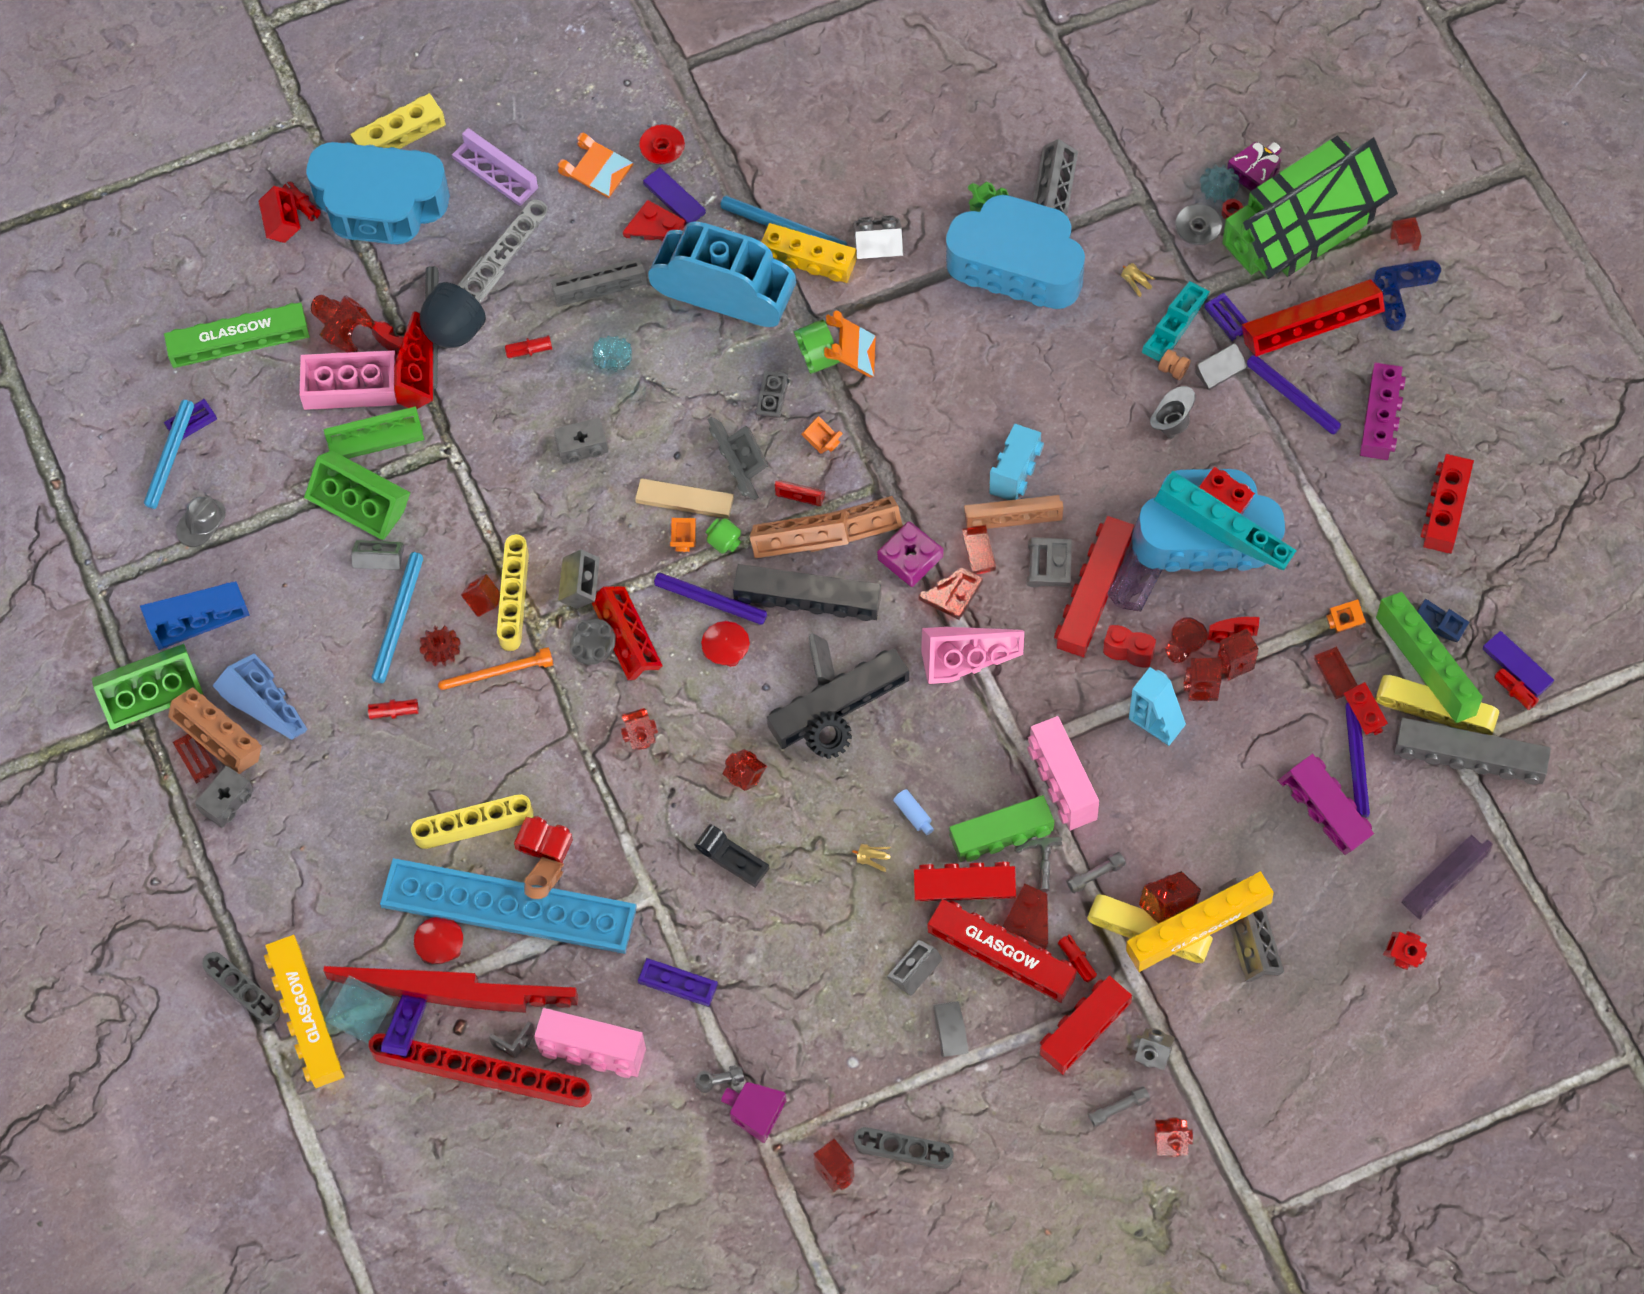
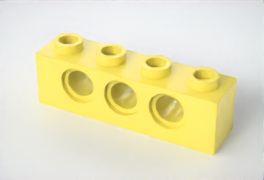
M429 93L417 98L414 102L404 107L397 108L394 112L376 119L375 122L365 127L358 128L350 135L355 145H374L382 148L395 147L400 149L446 124L442 110Z

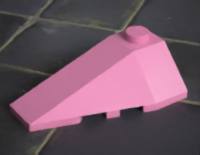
M965 627L922 628L921 652L929 684L954 682L959 680V677L969 673L975 674L980 672L982 668L992 664L998 665L1023 655V630Z

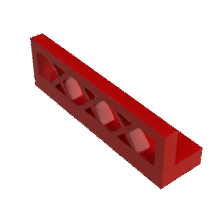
M625 586L602 587L596 594L595 602L591 604L598 618L606 621L614 630L616 638L613 650L627 679L636 680L644 670H659L663 665ZM615 595H620L623 603L617 600ZM624 614L631 618L632 623L625 618ZM633 633L640 637L642 643L635 639ZM643 653L650 658L651 662H646Z

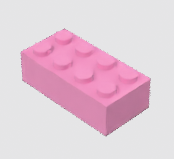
M395 351L301 355L299 396L304 410L398 405L394 390V365L397 359Z
M1059 716L1031 726L1030 736L1028 737L1030 745L1027 747L1030 758L1036 760L1039 765L1037 771L1040 779L1046 781L1049 786L1047 791L1052 803L1056 802L1060 809L1057 812L1062 824L1066 823L1069 830H1073L1096 821L1099 799Z
M546 1008L542 1010L534 1036L539 1053H542V1056L548 1059L559 1057L566 1059L572 1065L580 1066L583 1063L591 1065L592 1069L600 1072H605L606 1069L615 1071L618 1076L630 1078V1076L638 1077L646 1051L642 1032Z

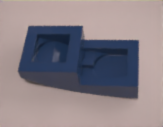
M1426 598L1417 609V612L1434 634L1454 642L1460 640L1470 623L1451 609L1444 611Z

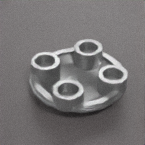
M600 619L579 621L570 639V654L578 662L586 665H596L605 661L615 646L616 636L613 628L606 621Z

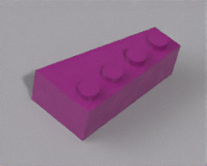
M1312 753L1277 781L1283 787L1287 784L1292 789L1293 793L1291 796L1297 803L1301 802L1308 807V815L1311 819L1319 824L1322 823L1325 826L1323 827V832L1344 855H1347L1374 835V832L1371 830L1372 825L1365 817H1361L1356 810L1357 806L1354 801L1344 795L1338 780L1331 777L1325 770L1324 762Z

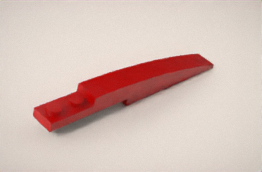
M324 966L323 969L328 980L396 997L407 995L423 998L429 1003L526 1013L527 1003L535 1007H543L545 1004H556L560 1008L578 1005L576 987L478 983L476 973L336 966Z

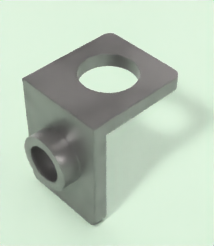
M528 1021L513 1045L492 1034L489 1036V1039L493 1046L516 1059L522 1049L526 1050L530 1045L534 1027Z

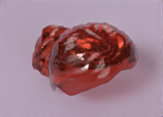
M1184 617L1176 621L1172 627L1171 640L1165 648V652L1171 662L1182 663L1190 657L1191 653L1197 652L1205 645L1208 639V631L1205 625L1191 617Z

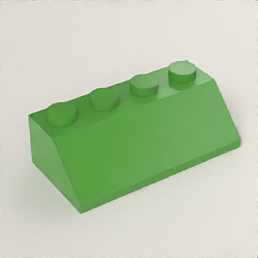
M329 451L317 456L304 498L375 537L384 540L403 515L411 492L334 451Z
M185 644L92 678L93 688L111 730L170 708L171 700L192 687L200 694H203Z

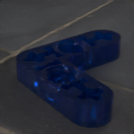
M1433 260L1382 267L1375 272L1373 282L1383 292V297L1385 295H1393L1396 298V301L1393 303H1388L1384 300L1385 312L1381 313L1384 324L1389 330L1397 331L1402 329L1406 321V312L1399 289L1436 283L1441 274L1439 263ZM1430 269V271L1434 272V274L1430 275V273L1426 272V270ZM1408 271L1414 277L1406 280L1401 276V273ZM1381 276H1385V279H1388L1386 288H1384L1385 283ZM1392 310H1395L1394 314L1396 319H1399L1398 322H1395L1394 319H1391Z

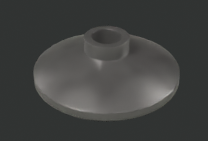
M1203 204L1185 207L1176 218L1178 235L1184 241L1194 245H1205L1213 242L1219 236L1222 229L1220 215L1213 208Z

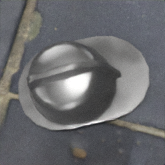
M1180 386L1168 392L1150 418L1151 426L1156 430H1161L1170 439L1186 430L1190 423L1189 412L1195 402V393L1192 388Z
M210 496L193 499L188 504L185 514L177 525L176 534L178 540L189 547H197L206 543L225 519L226 510L223 504Z

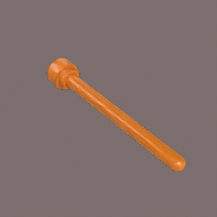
M550 648L539 649L540 652L535 653V656L441 680L438 683V688L446 690L539 665V667L544 666V668L554 666Z

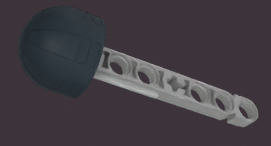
M531 200L522 210L521 215L517 216L487 255L479 258L458 285L441 282L427 296L420 312V325L424 334L431 342L446 348L459 347L468 343L481 329L486 321V315L480 303L505 273L503 271L504 268L533 234L535 227L538 228L544 220L547 206L543 201ZM537 207L542 211V214L534 215L530 209ZM521 222L527 223L530 229L527 231L521 230L518 224ZM514 238L517 241V245L510 246L506 243L505 239ZM503 249L505 251L503 258L497 260L495 256H499ZM484 268L489 269L492 272V276L485 277L481 274L480 270ZM475 284L479 287L480 291L476 293L471 292L468 289V285Z

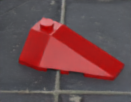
M414 311L394 365V390L397 404L407 408L416 406L419 409L433 401V342L427 338L421 328L420 313Z

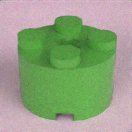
M824 319L793 331L810 374L840 363L839 360L828 359L824 356V348L828 347L831 349L832 344H834Z

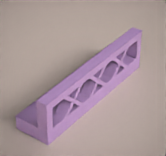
M467 128L462 133L464 143L452 154L454 160L519 206L538 189L537 179L533 173L471 129ZM469 149L475 153V158L465 159L461 155ZM489 163L492 166V170L481 171L478 168V164ZM506 175L509 182L498 183L495 181V176ZM523 187L526 191L518 197L512 193V188Z

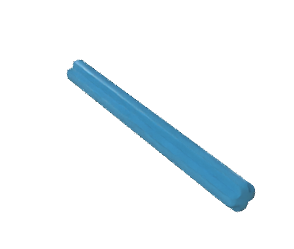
M724 196L721 200L720 205L722 209L768 226L769 223L847 246V242L734 198Z
M412 552L409 556L373 670L372 679L376 683L382 684L386 680L423 562V556L420 553Z

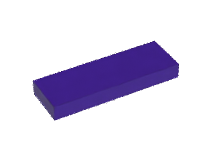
M661 167L643 180V185L674 214L685 220L686 225L690 222H696L706 214V209Z
M1501 630L1483 645L1482 649L1519 682L1523 681L1524 686L1536 697L1540 696L1553 684L1554 679Z
M646 958L637 980L639 984L710 1007L718 986V981Z
M407 995L401 996L381 1045V1052L407 1056L427 1006L426 999Z

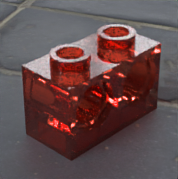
M1191 658L1190 667H1185L1183 690L1188 692V701H1218L1222 681L1221 658Z

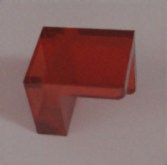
M1416 217L1393 221L1390 237L1391 239H1396L1398 246L1411 243L1413 251L1419 250L1422 235Z
M487 574L470 582L461 594L477 617L495 609L500 602V591Z

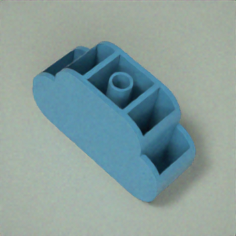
M329 142L318 146L311 153L308 160L306 173L315 203L321 210L327 212L333 231L342 238L386 244H403L412 240L417 235L421 224L432 223L440 219L447 210L450 192L444 166L441 160L431 153L419 150H400L395 147L382 148L374 145H355L350 142Z
M999 195L986 201L980 212H964L952 221L946 236V267L954 279L971 287L984 288L995 294L1001 293L1015 300H1025L1032 302L1036 306H1045L1053 309H1062L1072 305L1080 294L1083 286L1085 253L1081 245L1071 239V223L1063 212L1016 197Z
M690 222L685 226L684 231H668L648 273L651 285L667 297L763 327H774L779 324L796 285V276L793 270L781 261L773 259L771 250L765 244L752 237L703 222Z
M1212 469L1177 470L1174 472L1199 487ZM1219 469L1226 471L1231 478L1247 485L1255 493L1251 503L1242 515L1282 540L1285 533V521L1281 507L1273 499L1258 495L1254 481L1246 473L1236 469ZM1155 498L1150 499L1143 505L1133 528L1132 548L1134 555L1141 564L1151 569H1166L1168 572L1190 569L1196 572L1203 569L1224 571L1237 568L1240 571H1247L1251 568H1259L1266 565V563L1248 556L1210 536L1154 501Z

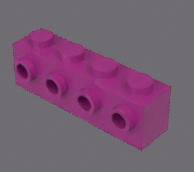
M1374 362L1360 456L1388 460L1390 452H1395L1397 438H1393V432H1398L1400 417H1396V411H1401L1403 397L1399 396V390L1404 391L1406 376H1402L1403 367Z

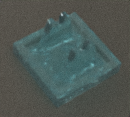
M349 975L324 1021L369 1044L371 1037L376 1034L394 998Z

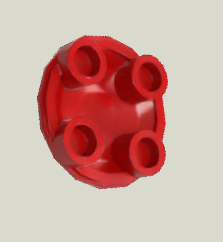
M722 621L708 627L703 634L701 645L703 655L715 664L734 667L748 652L750 642L748 633L742 626L736 622Z
M433 917L425 920L417 928L414 934V947L424 963L443 964L460 956L464 936L460 926L454 920Z

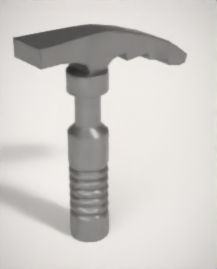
M1062 837L1032 840L1015 849L1016 853H1022V851L1029 850V848L1041 847L1042 861L1040 862L1039 884L1041 892H1048L1050 886V862L1048 861L1049 854L1051 853L1050 846L1062 845Z

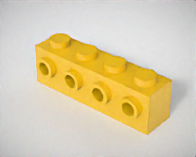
M772 223L768 224L761 241L771 250L773 259L781 261L792 269L798 268L812 275L825 276L835 282L848 283L857 261L856 248Z

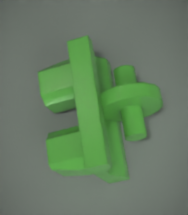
M987 181L981 186L974 183L968 186V189L973 194V198L969 200L971 211L980 212L985 202L992 197L1008 195L1006 189L1001 187L995 191L992 183Z

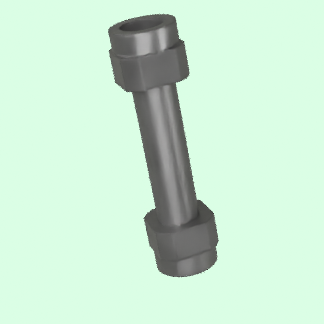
M1120 852L1113 853L1101 865L1081 876L1079 874L1072 876L1066 881L1071 892L1075 894L1084 890L1085 884L1111 870L1114 872L1118 871L1126 865V862Z
M1144 1086L1132 1090V1095L1103 1109L1100 1106L1093 1109V1111L1088 1113L1093 1126L1096 1127L1106 1123V1118L1135 1104L1139 1107L1150 1101L1146 1088Z

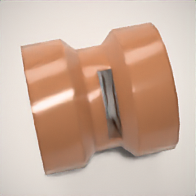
M1168 349L1160 361L1158 370L1164 373L1169 372L1173 378L1181 380L1190 365V359L1184 356L1179 357L1175 351Z

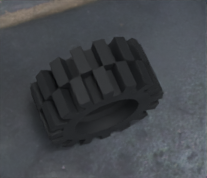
M821 711V715H813V721L810 719L807 721L810 725L809 727H804V731L807 732V734L803 735L807 741L805 743L810 750L822 758L831 759V756L836 758L839 756V751L842 754L846 751L843 749L845 745L849 747L850 743L847 740L852 739V735L849 733L851 728L847 725V721L838 714L828 711V713ZM826 726H833L836 731L835 738L830 743H822L819 738L821 730Z

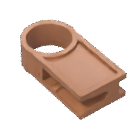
M542 857L525 878V894L533 899L546 897L563 875V871L560 870L564 864ZM532 885H541L543 887L536 888L532 887Z

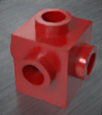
M1409 931L1406 934L1392 932L1383 955L1395 960L1393 964L1405 970H1408L1409 967L1418 968V965H1421L1426 958L1427 951L1425 948L1427 944L1421 942V936Z

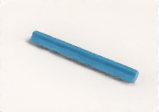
M183 399L180 403L144 500V504L148 508L156 509L194 408V404L191 401Z

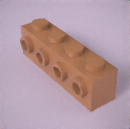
M193 687L171 700L168 717L225 766L227 765L240 774L259 761L262 745Z

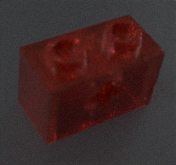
M1247 629L1220 641L1216 666L1220 674H1225L1228 681L1255 669L1259 648Z
M1180 871L1173 875H1167L1165 878L1153 883L1146 884L1142 889L1139 906L1157 923H1160L1197 905L1201 888Z
M832 1139L813 1155L815 1170L831 1190L836 1192L838 1189L844 1190L849 1187L855 1175L854 1162L839 1143Z

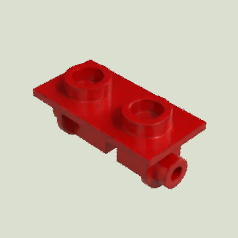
M1366 682L1343 693L1365 734L1368 735L1372 732L1374 735L1380 734L1383 731L1382 727L1387 725L1388 722Z

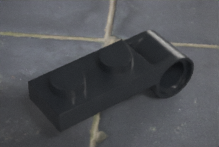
M711 824L707 826L694 844L695 848L703 855L755 888L770 869L769 864L729 840L722 830Z

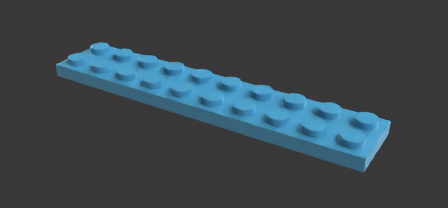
M395 858L392 859L380 902L381 908L428 917L445 918L459 923L626 954L637 905L634 903L554 888L551 889L546 897L533 899L525 894L524 883ZM532 885V887L536 888L543 887L538 885Z

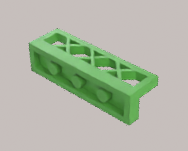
M416 406L323 429L329 451H334L347 459L425 440Z

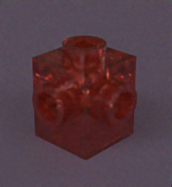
M645 708L622 715L625 728L621 729L624 742H629L632 750L636 748L638 750L646 749L651 744L656 743L654 734L658 733L654 719H649Z
M743 749L728 756L722 775L728 778L731 784L746 791L757 786L767 765L757 759L753 752Z
M1172 1117L1167 1120H1155V1148L1157 1156L1179 1157L1181 1155H1188V1145H1193V1130L1188 1129L1186 1119Z

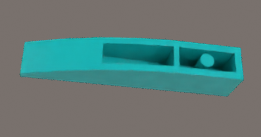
M1174 471L1170 473L1154 499L1157 503L1222 543L1283 571L1297 551Z

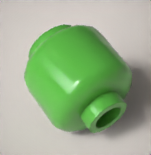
M717 518L705 532L708 535L707 542L721 554L726 553L728 550L733 553L742 542L739 540L741 530L727 518L721 520Z

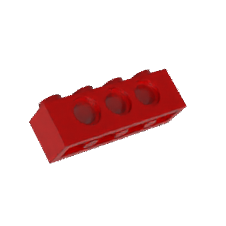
M1445 454L1444 461L1438 462L1435 475L1440 477L1438 483H1433L1430 495L1435 498L1433 503H1428L1425 517H1430L1428 524H1423L1420 536L1425 538L1424 548L1452 554L1474 460ZM1447 481H1453L1456 484H1449ZM1442 501H1447L1451 505H1445ZM1436 522H1443V523H1445L1446 525H1445V526H1441V525H1438Z

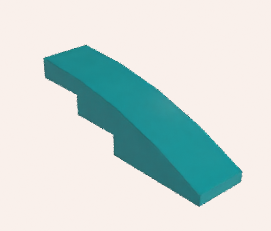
M1189 281L1168 307L1166 315L1156 326L1154 334L1143 346L1142 353L1160 362L1168 349L1173 350L1207 299L1210 291Z

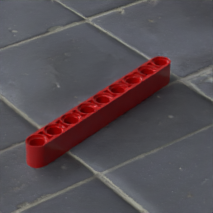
M375 1034L369 1041L370 1052L379 1063L578 1108L587 1106L592 1099L588 1082L579 1077L415 1040L412 1041L409 1049L412 1051V1054L407 1058H402L397 1054L376 1051L377 1047L382 1045L386 1034ZM428 1056H437L433 1063L425 1062ZM454 1061L462 1062L460 1067L456 1069L449 1068L450 1064ZM477 1067H486V1071L483 1074L474 1073ZM503 1072L511 1073L508 1079H499L500 1074ZM529 1077L536 1079L533 1085L526 1086L523 1084ZM553 1083L561 1085L557 1091H550L548 1088ZM577 1089L586 1090L585 1094L581 1097L573 1096L574 1091Z

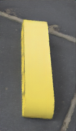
M517 534L509 536L504 547L497 636L500 646L505 651L518 649L522 639L529 552L525 538ZM517 547L522 548L521 550L516 552L512 551L514 548ZM513 569H520L517 573H510ZM510 591H518L514 595L508 594ZM510 612H515V613H516V614H515L514 616H512V617L506 616V615H507L508 613H510ZM508 634H513V635H514V636H513L512 638H510V639L504 638V637H505L506 635H508Z
M1384 675L1381 678L1375 697L1376 702L1380 705L1457 729L1491 736L1494 733L1499 716L1497 708L1481 703L1476 716L1455 723L1428 686L1392 675Z
M522 794L419 819L413 823L411 833L419 848L428 849L522 825L526 817H533V809L527 796ZM518 807H526V810L518 813L515 811ZM494 813H502V816L497 819L491 818ZM470 819H478L473 825L467 824ZM446 825H453V826H454V827H453L451 830H449V831H444V830H443V828H444ZM422 831H429V834L425 837L418 836Z
M1099 894L1094 899L1087 920L1098 927L1131 939L1168 920V918ZM1209 935L1173 955L1195 963H1204L1213 938Z

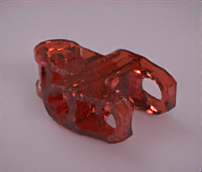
M318 295L312 300L311 313L325 325L319 335L329 344L347 353L358 352V347L352 341L353 330L358 325L372 330L375 325L367 310L348 296H344L341 301L330 299L325 295Z

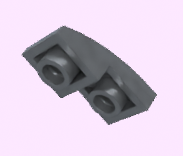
M764 371L757 415L780 418L788 374Z
M959 1001L933 1005L936 1030L939 1032L941 1056L969 1053Z

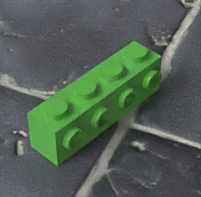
M1042 795L950 826L949 836L959 862L965 860L971 862L977 860L980 855L989 852L995 854L1009 845L1019 846L1030 838L1036 836L1037 838H1042L1049 835L1051 831H1054V819L1046 799Z

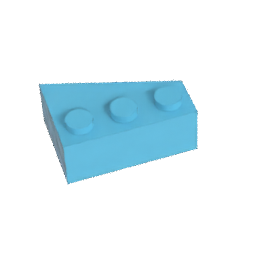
M1014 424L1005 441L1003 453L1000 452L997 460H999L997 467H992L990 471L989 494L1006 500H1017L1019 495H1024L1028 484L1025 480L1028 475L1032 476L1036 462L1033 461L1036 455H1041L1044 443L1041 442L1042 432Z
M1149 667L1132 690L1129 720L1170 746L1186 723L1171 680L1162 671H1155Z

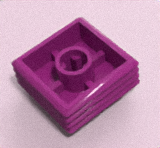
M908 521L877 551V559L910 587H913L943 558V548ZM907 552H914L915 555L909 554V555L907 556L906 553H907Z

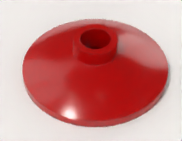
M661 124L650 127L642 134L639 147L642 155L648 161L655 164H668L677 160L682 155L685 148V140L677 128Z

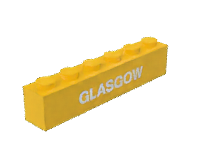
M1260 871L1129 939L1126 945V952L1138 972H1141L1271 904L1274 892Z
M295 935L265 945L268 954L264 955L268 969H274L276 975L271 977L276 992L281 990L283 996L282 999H279L284 1014L288 1013L291 1021L287 1022L291 1036L296 1035L298 1044L294 1045L299 1059L304 1058L306 1066L302 1068L306 1081H312L314 1087L318 1088L345 1078Z

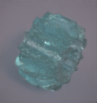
M1225 163L1222 167H1218L1216 164H1214L1212 169L1207 167L1200 179L1201 192L1205 193L1206 199L1212 197L1214 203L1218 199H1221L1223 203L1227 198L1233 199L1239 189L1238 174H1234L1233 168L1226 169Z
M608 335L607 338H599V341L595 342L593 346L594 364L598 365L599 369L605 368L607 372L609 370H614L615 372L618 369L625 370L632 360L631 344L625 338L619 339L618 336L610 337Z

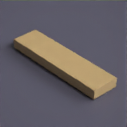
M640 479L635 500L639 504L729 519L734 494Z

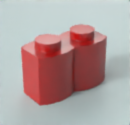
M1110 625L1104 640L1103 653L1111 659L1127 660L1134 666L1147 668L1150 667L1155 653L1156 639L1146 633H1133L1126 627Z
M533 816V818H525L514 845L516 850L540 859L544 857L563 863L573 837L570 830L565 826H551L543 818Z

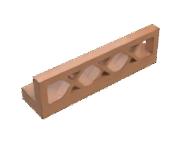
M1059 495L964 505L967 531L1061 521L1063 517V502L1060 501Z
M892 496L835 511H847L846 528L849 542L903 527L898 504ZM826 548L810 550V552L812 553Z
M847 511L753 525L750 541L754 557L762 558L849 544L846 528Z

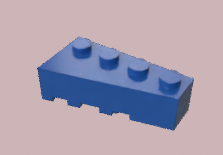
M236 581L140 605L147 627L158 650L250 616Z

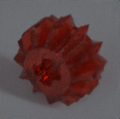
M435 625L433 632L426 630V637H420V644L422 646H420L419 650L424 655L423 657L426 662L432 661L435 667L439 662H442V665L446 667L447 660L455 662L454 655H460V638L456 637L457 635L454 630L449 631L447 626L444 625L439 630Z

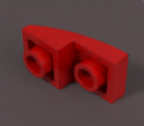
M371 320L369 325L374 338L387 350L395 351V354L398 356L404 337H395L393 328L388 323Z
M1236 617L1216 622L1209 626L1207 640L1224 644L1232 642L1233 634H1238L1241 637L1257 636L1260 617Z

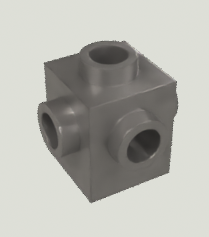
M1145 1028L1142 1036L1137 1035L1133 1050L1137 1051L1135 1061L1141 1062L1146 1067H1156L1165 1070L1175 1037L1167 1035L1162 1030L1156 1028Z

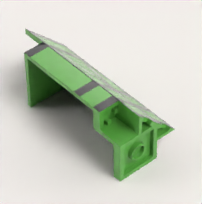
M1337 135L1252 190L1249 194L1248 205L1226 219L1222 244L1250 275L1260 270L1269 279L1282 271L1289 277L1374 221L1377 207L1398 194L1375 138H1371L1352 151L1350 145Z

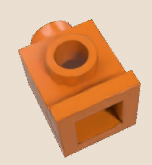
M1359 600L1329 609L1330 614L1326 615L1330 629L1335 628L1336 633L1362 626L1366 623ZM1347 614L1349 616V620L1347 622H1342L1340 620V615Z

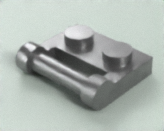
M1030 538L1028 540L1030 569L1029 576H1027V586L1070 587L1072 539ZM1041 549H1047L1046 575H1039Z

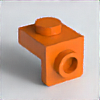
M819 416L801 433L820 454L827 450L832 452L840 444L838 439L843 434L840 430L834 432Z
M696 518L671 519L670 546L675 547V551L690 552V547H696Z

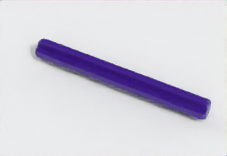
M1253 354L1247 360V366L1328 432L1335 434L1339 431L1341 423L1262 359L1258 356L1255 357Z
M661 572L657 573L654 579V585L760 625L764 624L767 618V612Z
M1346 703L1345 710L1354 803L1361 817L1367 818L1369 817L1370 809L1362 728L1349 703Z

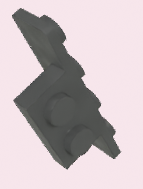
M710 417L708 419L711 426L709 431L720 444L718 447L719 451L730 464L728 469L739 482L737 487L744 497L748 496L753 500L758 499L759 496L750 479L769 465L751 429L744 426L729 437L722 422Z

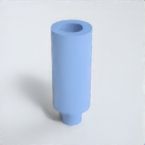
M907 789L895 796L893 801L917 831L922 830L926 835L934 831V828L930 825L932 819Z

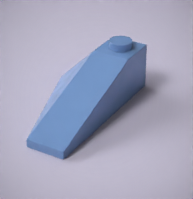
M255 653L228 666L213 684V687L219 692L220 696L226 699L228 703L291 740L308 730L295 708L288 705L284 700L285 692L283 689L277 688L274 684L273 678L275 676Z

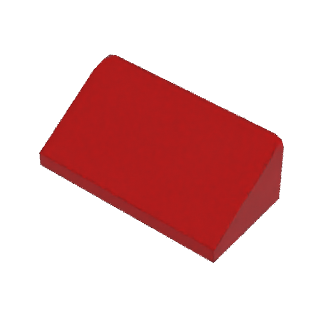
M782 480L775 481L776 496L822 506L825 496L824 490Z

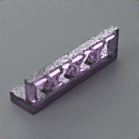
M1132 547L1108 592V596L1117 607L1141 612L1163 569H1151L1141 564ZM1150 573L1149 579L1140 584L1141 578ZM1140 593L1136 603L1129 602L1131 597Z
M1470 835L1402 900V904L1421 920L1489 855L1493 843L1487 839L1482 844L1473 835Z

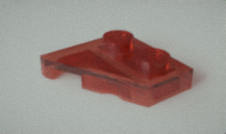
M960 568L953 572L950 577L937 582L936 586L927 592L922 591L919 594V600L960 620L982 585L983 578L964 568Z
M1024 884L1003 924V928L1016 936H1021L1027 941L1047 949V893Z

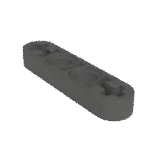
M211 952L203 958L202 966L207 975L260 1022L270 1025L279 1019L280 1009L276 1002L222 954ZM211 961L218 962L221 969L224 970L222 974L215 967L211 968ZM230 975L239 976V981L234 986H228L225 983ZM249 990L256 991L257 996L255 1000L251 1002L243 1000L245 992ZM261 1002L264 1007L272 1010L273 1014L271 1016L268 1014L264 1015L263 1010L259 1007Z
M869 1127L858 1129L854 1135L856 1149L865 1154L937 1169H946L953 1162L952 1148L942 1142ZM864 1135H869V1140L877 1142V1137H881L879 1149H875L876 1143L868 1142L866 1146H863L859 1138L862 1139ZM893 1139L899 1146L893 1152L886 1151L883 1146L885 1141ZM912 1145L922 1146L924 1149L923 1154L919 1157H913L909 1153ZM928 1147L932 1148L931 1153L940 1154L941 1151H946L945 1154L949 1158H944L943 1162L938 1161V1156L930 1154V1160L926 1159Z

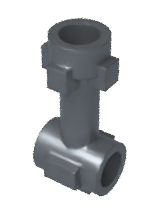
M736 1065L729 1066V1072L714 1075L707 1071H701L697 1078L694 1079L695 1086L701 1092L707 1093L710 1092L713 1085L732 1082L733 1086L740 1085V1082H744L741 1066L736 1067Z

